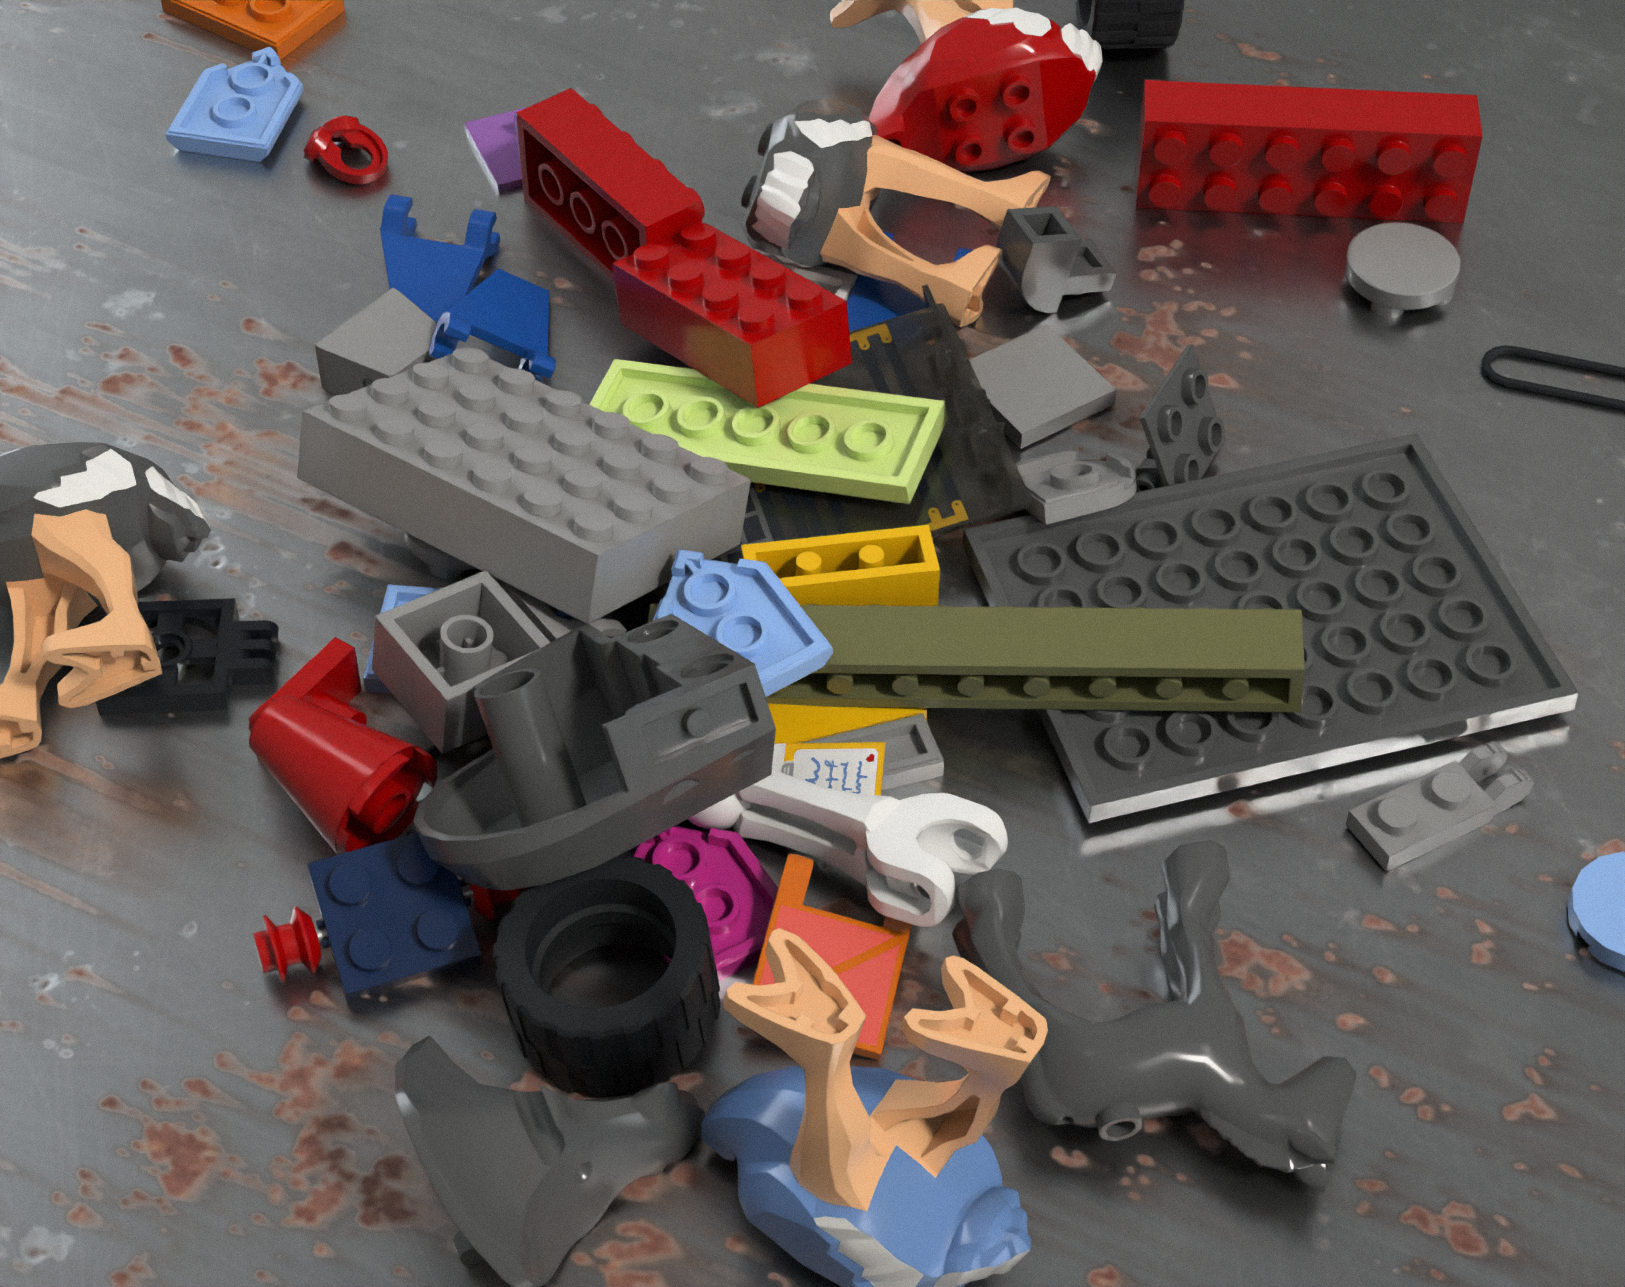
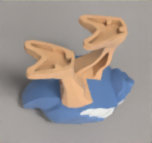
M781 928L772 931L767 942L765 955L775 984L758 986L735 982L726 990L723 1005L724 1009L739 1022L780 1047L800 1066L782 1068L748 1078L727 1090L710 1105L702 1121L701 1140L725 1160L735 1161L737 1159L738 1199L746 1219L799 1263L842 1287H964L968 1282L988 1278L992 1274L1008 1272L1031 1250V1237L1028 1236L1027 1231L1028 1217L1026 1211L1020 1207L1018 1191L1002 1187L1003 1178L995 1153L983 1136V1132L996 1115L1003 1091L1017 1083L1043 1046L1048 1032L1046 1018L979 967L964 958L953 955L946 957L941 967L942 985L953 1009L932 1011L912 1008L904 1016L900 1028L910 1043L929 1054L960 1064L968 1074L960 1080L928 1082L918 1081L885 1068L850 1066V1060L866 1019V1014L833 969L798 935Z

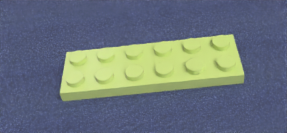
M614 359L589 404L604 412L621 414L629 419L630 424L647 432L669 436L675 439L680 447L697 455L719 459L728 465V469L750 478L751 482L910 504L948 419L945 401L816 384L803 386L757 408L695 369Z

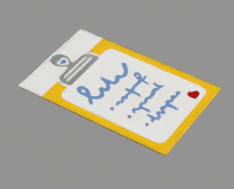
M886 742L774 744L772 768L825 788L881 796Z

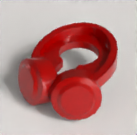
M344 115L330 119L324 123L323 127L319 126L316 130H313L303 149V158L314 164L318 159L331 175L351 184L361 185L379 180L384 175L388 166V150L386 145L374 131L361 125L357 117ZM334 142H345L350 148L363 149L370 155L372 163L364 169L348 167L341 160L342 150Z

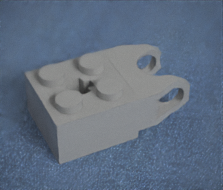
M485 570L376 615L372 671L439 751L444 754L488 734L473 690L475 685L580 627L585 622L557 616L556 613L559 609L492 577ZM599 618L589 623L609 638L626 632V629L617 620Z

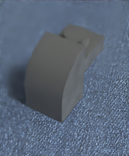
M1057 206L1007 209L996 245L997 248L1003 251L999 265L1032 308L1045 313H1057L1063 295L1111 291L1117 272L1091 239H1081Z

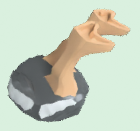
M836 98L806 100L776 120L774 124L769 123L763 131L757 150L758 155L763 156L757 176L751 177L742 195L741 206L747 209L742 228L749 244L754 250H761L775 255L782 262L797 264L801 267L825 266L832 263L846 267L860 275L898 285L919 297L938 315L962 327L973 323L979 318L984 305L982 301L983 290L1001 259L1002 249L984 245L955 262L935 265L919 258L891 240L874 221L870 211L880 194V189H892L917 196L952 202L971 209L1000 231L1007 209L1037 206L1048 187L1051 176L1038 170L1007 180L984 182L928 156L903 148L878 136L877 127L857 107Z
M101 442L31 445L0 453V606L12 608L14 645L10 668L3 683L0 684V759L37 748L42 738L40 699L49 680L63 665L74 667L57 684L59 705L68 708L94 703L162 674L160 659L152 634L138 609L137 592L152 582L167 560L183 562L189 552H195L199 548L202 539L208 538L211 528L198 504L183 491L179 490L162 468L147 458ZM102 611L107 613V616L99 622L78 627L86 615H93Z

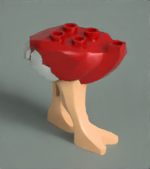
M842 0L830 11V23L834 28L850 27L872 16L893 9L908 20L914 28L921 45L891 74L875 99L869 120L877 127L878 136L903 148L928 156L962 173L997 169L1031 158L1050 148L1081 117L1087 106L1091 87L1097 78L1103 62L1100 44L1093 40L1087 31L1083 29L1078 30L1071 23L1060 28L1057 23L1038 13L1027 12L1014 7V0Z

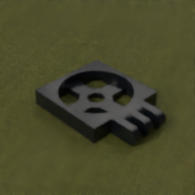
M235 598L138 602L139 612L148 628L157 626L156 631L151 633L157 652L161 648L168 646L176 647L180 652L172 660H160L162 674L151 678L149 686L130 687L117 694L96 701L99 715L229 710L231 686L268 684L274 680V662L277 654L276 643L278 641L279 627L274 622L268 620L238 621L239 614ZM185 624H191L204 628L217 638L190 639L184 633ZM188 664H215L214 675L206 683L177 685L179 671L183 670Z

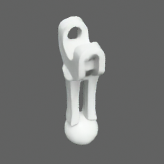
M772 768L770 776L687 819L694 825L708 830L712 827L722 830L733 827L735 832L739 833L743 838L769 841L818 858L842 870L865 885L868 901L878 913L919 927L936 926L954 908L956 890L953 872L975 875L979 872L988 871L1004 855L1008 845L1004 823L995 811L984 805L952 794L928 793L898 800L891 796L857 794L825 788L784 774ZM959 829H966L980 838L983 846L958 837L954 833ZM918 885L929 894L930 899L924 897L918 891Z

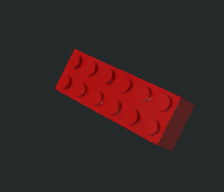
M1145 80L1135 164V208L1464 224L1483 137L1477 95Z

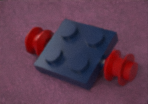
M418 832L307 863L308 874L322 918L316 921L317 929L315 930L311 916L295 906L292 910L290 923L276 926L267 915H263L265 930L253 933V938L263 973L277 970L281 983L285 982L288 966L302 963L311 974L316 973L322 958L319 943L322 944L323 949L330 947L345 1000H349L480 961L481 951L467 907L473 904L475 911L491 922L494 921L497 905L507 902L511 903L521 891H525L529 887L506 891L486 889L468 882L465 883V880L458 879L457 875L430 859L421 843Z

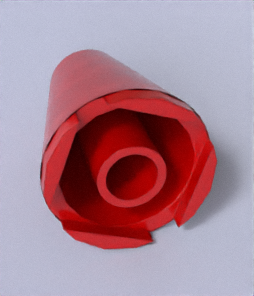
M285 695L276 700H267L258 707L249 722V731L251 732L249 746L337 855L406 836L414 826L413 820L420 803L416 799L424 782L434 789L437 780V762L421 747L294 696Z

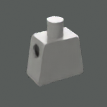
M395 288L390 289L315 344L322 388L335 395L348 394L371 385L377 379L389 378L413 369L416 364L436 360V358L429 355V348L437 323Z

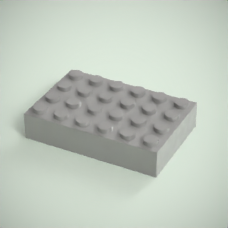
M470 347L458 348L452 354L428 363L416 364L413 369L389 378L377 379L369 386L348 394L333 396L325 403L302 411L298 479L481 571L487 570L491 576L587 624L670 582L672 577L671 568L678 549L701 552L704 554V559L712 560L740 545L751 483L750 478L728 469V465L719 459L702 457L680 447L678 442L669 436L652 434L630 424L627 417L621 414L604 412L582 402V398L576 393L556 390L535 380L534 375L528 371L509 368L489 359L486 352L480 349Z

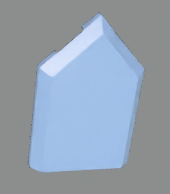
M271 47L252 52L251 61L228 69L224 63L203 70L166 132V139L179 151L260 162L269 155L304 91L303 84L294 74L286 71L281 65L280 57Z
M678 549L671 568L672 577L665 597L660 599L653 620L673 614L755 663L765 697L824 667L833 654V647L766 562L741 558L738 564L704 559V554L701 552Z

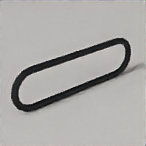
M1507 345L1492 348L1485 353L1481 360L1482 370L1495 383L1625 410V401L1501 376L1491 368L1490 361L1497 355L1513 354L1625 376V367Z

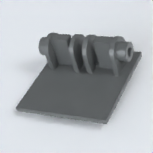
M1187 344L1140 416L1150 448L1146 454L1147 459L1144 458L1141 465L1135 469L1136 492L1201 479L1225 441L1224 425L1222 420L1217 417L1208 391V377L1206 372L1200 367L1193 344Z

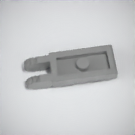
M1498 741L1487 742L1484 746L1481 745L1472 749L1459 763L1454 760L1350 809L1346 826L1385 871H1391L1492 822L1494 815L1509 809L1510 806L1516 805L1527 797L1528 793L1532 791L1531 789L1535 781L1524 769L1520 770L1518 768L1510 774L1506 773L1498 777L1484 791L1477 783L1483 781L1486 777H1490L1492 774H1496L1503 764L1506 763L1505 761L1509 754Z

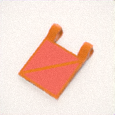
M789 854L779 882L752 985L775 984L765 955L767 942L772 931L781 928L798 935L833 969L866 1014V1019L853 1054L879 1061L912 924L884 916L881 927L803 905L814 862L812 859L804 856Z

